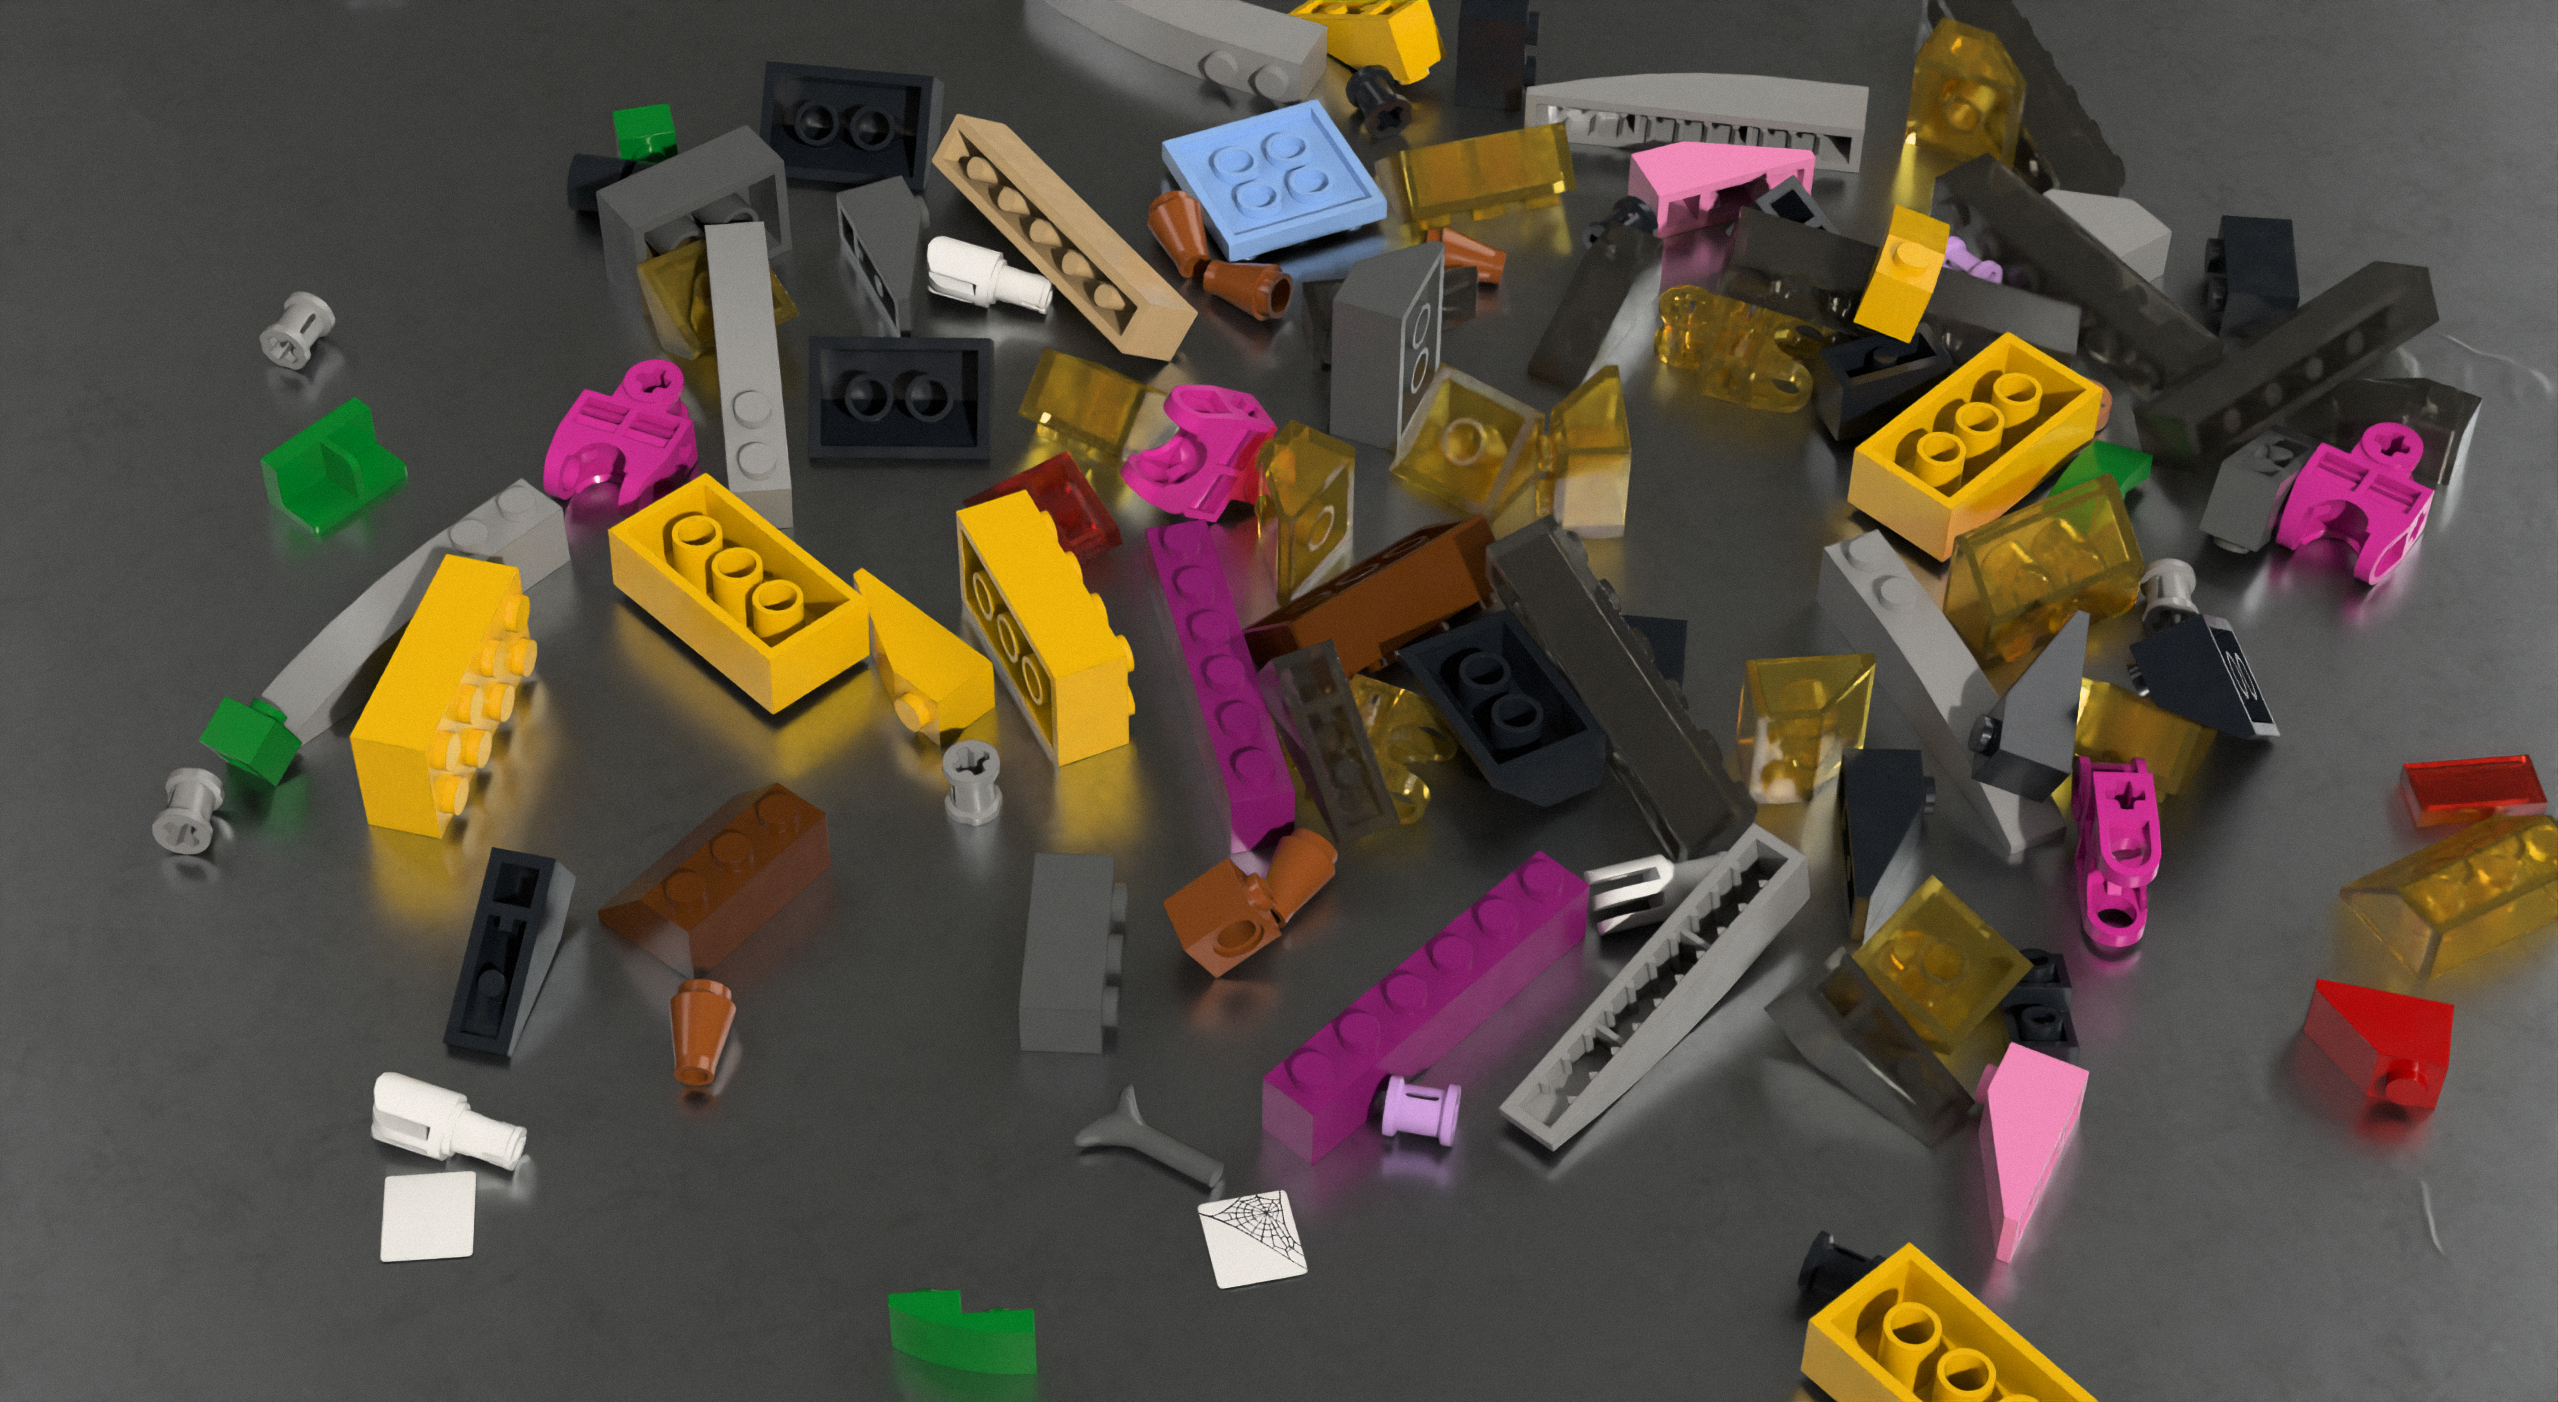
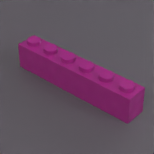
M1206 519L1145 529L1146 584L1230 853L1234 854L1277 846L1280 838L1290 836L1294 830L1295 789Z
M1537 851L1263 1076L1262 1128L1309 1165H1315L1385 1106L1388 1085L1393 1075L1402 1076L1406 1084H1411L1585 937L1590 885L1542 851Z

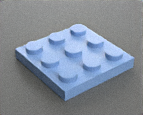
M1318 99L1162 142V159L1181 189L1200 203L1204 225L1229 263L1387 218V199Z

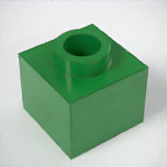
M668 103L612 111L618 158L660 163L678 155L676 133Z
M227 696L223 698L199 738L202 744L226 763L274 786L278 785L302 744V741L283 726L288 717L278 709L256 698H253L248 707Z

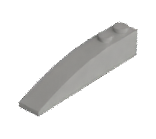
M1043 0L1066 17L1101 37L1154 62L1203 80L1291 106L1303 103L1326 71V25L1243 1Z
M1720 73L1636 74L1527 87L1523 138L1644 151L1682 141L1811 150L1815 155L1814 169L1859 173L1869 87L1761 75Z
M764 221L705 225L728 490L777 529L793 528L792 488Z
M522 478L427 541L377 580L332 620L282 670L257 699L273 706L288 717L283 726L302 741L300 746L302 747L370 699L446 554L518 567L522 592L524 593L570 561L563 508Z
M1877 529L1824 547L1816 597L1817 602L2008 854L2012 855L2066 835L2067 825L2052 795L2043 803H2039L1971 779L1974 752L1968 749L1971 729L1976 719L1981 714L1987 715L1999 701V698L1978 663L1941 609Z
M1753 823L1499 1107L1500 1115L1551 1151H1555L1600 1115L1689 1033L1729 991L1810 899L1807 856L1756 823Z

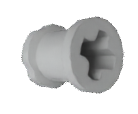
M302 291L292 293L284 303V314L277 324L268 325L259 336L262 351L270 360L281 367H288L292 370L303 368L311 358L309 350L318 337L326 336L335 325V317L332 310L323 300L311 293ZM311 314L314 315V319L306 321ZM288 340L284 347L280 345V342Z
M2165 558L2146 565L2140 572L2139 587L2141 593L2147 598V608L2142 615V625L2144 631L2149 636L2199 615L2197 607L2191 602V593L2195 589L2196 576L2193 568L2186 562ZM2159 578H2162L2163 585L2158 586ZM2175 615H2180V621L2178 623H2176Z
M980 740L957 742L949 747L943 755L942 772L946 780L950 782V787L944 800L945 810L948 816L956 823L979 826L989 823L999 815V808L1003 800L999 786L995 784V779L1000 773L1001 763L997 750L989 743Z
M183 767L172 771L165 784L168 796L165 809L158 813L152 825V834L155 840L164 848L185 855L197 854L206 850L212 839L213 829L210 825L212 813L221 806L225 797L222 781L213 773L201 768L191 769Z

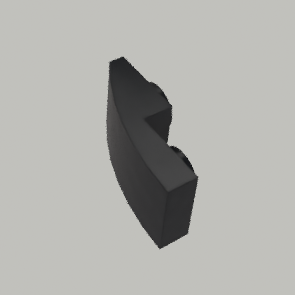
M2035 948L2023 949L2017 953H1996L1995 978L2005 1053L2010 1043L2013 1042L2078 1067L2080 1046L2070 1014L2072 986L2063 954L2049 953Z

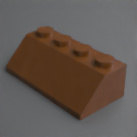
M1483 513L1422 526L1244 628L1242 631L1253 663L1290 697L1296 698L1317 694L1319 701H1325L1350 689L1354 685L1350 676L1365 667L1371 673L1398 661L1397 651L1399 647L1415 639L1416 643L1447 632L1450 629L1447 619L1462 611L1464 616H1469L1493 605L1498 601L1495 591L1515 579Z

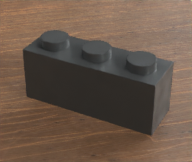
M1035 853L1018 1008L1021 1051L1102 1054L1104 1027H1117L1118 986H1108L1109 974H1122L1123 934H1113L1114 923H1126L1128 883H1116L1115 856Z

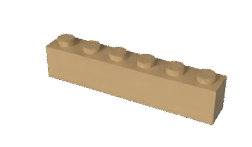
M957 113L931 162L1121 353L1171 361L1198 312L1006 124Z

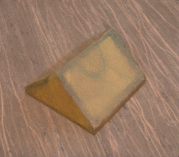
M706 238L638 264L637 275L662 349L691 360L716 351ZM769 266L775 326L797 318L799 310Z
M1441 362L1389 471L1473 515L1483 513L1486 521L1493 523L1541 476L1545 413L1447 363Z

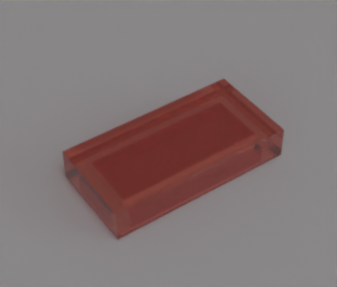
M2529 754L2406 763L2403 765L2399 778L2417 827L2540 818L2544 816L2548 804Z

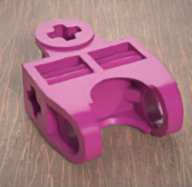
M661 359L646 360L637 363L626 372L623 381L612 396L584 389L557 427L548 449L543 472V484L546 494L566 500L574 492L580 494L585 488L598 482L619 483L622 486L619 493L618 510L623 518H629L677 490L698 460L693 420H690L688 409L680 398L685 387L681 369L670 361Z
M1178 385L1174 387L1163 403V409L1167 416L1180 426L1179 430L1170 441L1161 447L1152 450H1142L1140 454H1131L1120 469V475L1125 483L1150 504L1173 515L1199 520L1206 519V521L1215 523L1231 499L1248 502L1255 506H1268L1288 495L1296 485L1299 477V468L1296 462L1288 454L1279 452L1274 445V434L1278 427L1253 394L1213 385Z
M2385 422L2369 427L2350 454L2322 442L2296 477L2282 516L2276 543L2295 550L2299 544L2306 546L2309 542L2318 538H2335L2344 541L2356 551L2358 556L2353 574L2354 578L2370 585L2377 584L2401 563L2425 528L2434 490L2414 482L2411 474L2420 462L2424 446L2420 436L2407 426Z
M2078 755L2073 765L2071 802L2079 836L2074 862L2083 927L2087 935L2098 943L2112 947L2129 946L2138 942L2143 935L2148 910L2147 884L2156 877L2162 854L2153 773H2148L2144 757H2132L2130 764L2090 762L2089 756ZM2105 909H2118L2131 917L2132 924L2124 928L2111 927L2103 923L2097 914Z

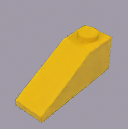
M1308 0L1288 13V15L1327 26L1328 54L1356 70L1368 65L1378 64L1385 66L1393 75L1394 80H1397L1400 85L1412 84L1422 80L1429 74L1428 68L1447 56L1428 0Z
M1895 204L1853 322L1910 344L1934 291L1946 254L1950 224Z
M861 568L853 573L854 590L868 600L871 654L895 712L908 729L914 732L920 731L937 745L942 746L995 707L993 662L865 569Z

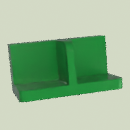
M355 396L260 458L269 503L315 536L321 535L408 475L406 463L377 443L371 409Z

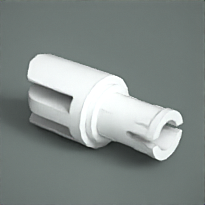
M935 237L928 244L926 286L929 292L988 308L990 303L995 304L999 300L1026 307L1045 315L1048 312L1055 285L1047 277L1007 266V260L1003 259V253L949 237Z
M1720 851L1715 855L1676 864L1665 859L1663 855L1657 854L1584 871L1585 882L1589 885L1614 881L1643 873L1644 883L1611 890L1590 897L1593 911L1610 909L1648 900L1651 909L1624 914L1597 923L1599 935H1607L1667 920L1727 852Z
M385 1072L376 1080L373 1094V1123L371 1127V1135L374 1139L439 1161H443L448 1156L451 1157L457 1152L487 1161L509 1171L516 1167L525 1146L526 1128L503 1121L500 1122L471 1111V1107L467 1103V1097L463 1094L396 1072Z

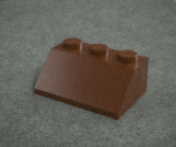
M778 782L734 795L598 910L599 920L688 980L702 979L831 866L826 813Z

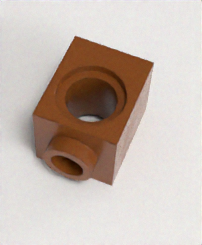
M1228 858L1162 902L1184 951L1215 978L1220 977L1282 935L1271 912V909L1277 906V901L1267 883L1256 872L1247 876Z

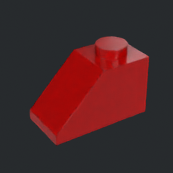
M2317 978L2305 1019L2304 1032L2365 1096L2393 1101L2400 1105H2414L2435 1110L2449 1068L2454 1004Z

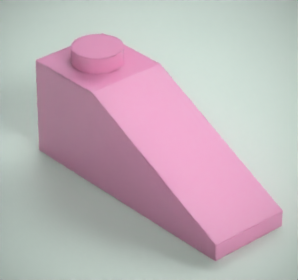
M1682 141L1631 154L1627 195L1636 196L1652 209L1658 222V233L1654 237L1657 240L1736 220L1755 200L1792 175H1795L1811 196L1816 157L1811 150Z
M2013 1042L2010 1043L1999 1067L1990 1063L1987 1064L1974 1098V1102L1984 1105L1979 1128V1140L1995 1258L2008 1264L2080 1115L2090 1072Z

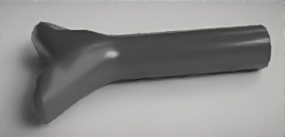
M1127 1084L1120 1091L1114 1112L1093 1120L1079 1130L1075 1136V1145L1079 1147L1117 1145L1137 1149L1210 1188L1214 1187L1218 1182L1224 1169L1223 1162L1148 1125L1138 1111L1132 1084Z

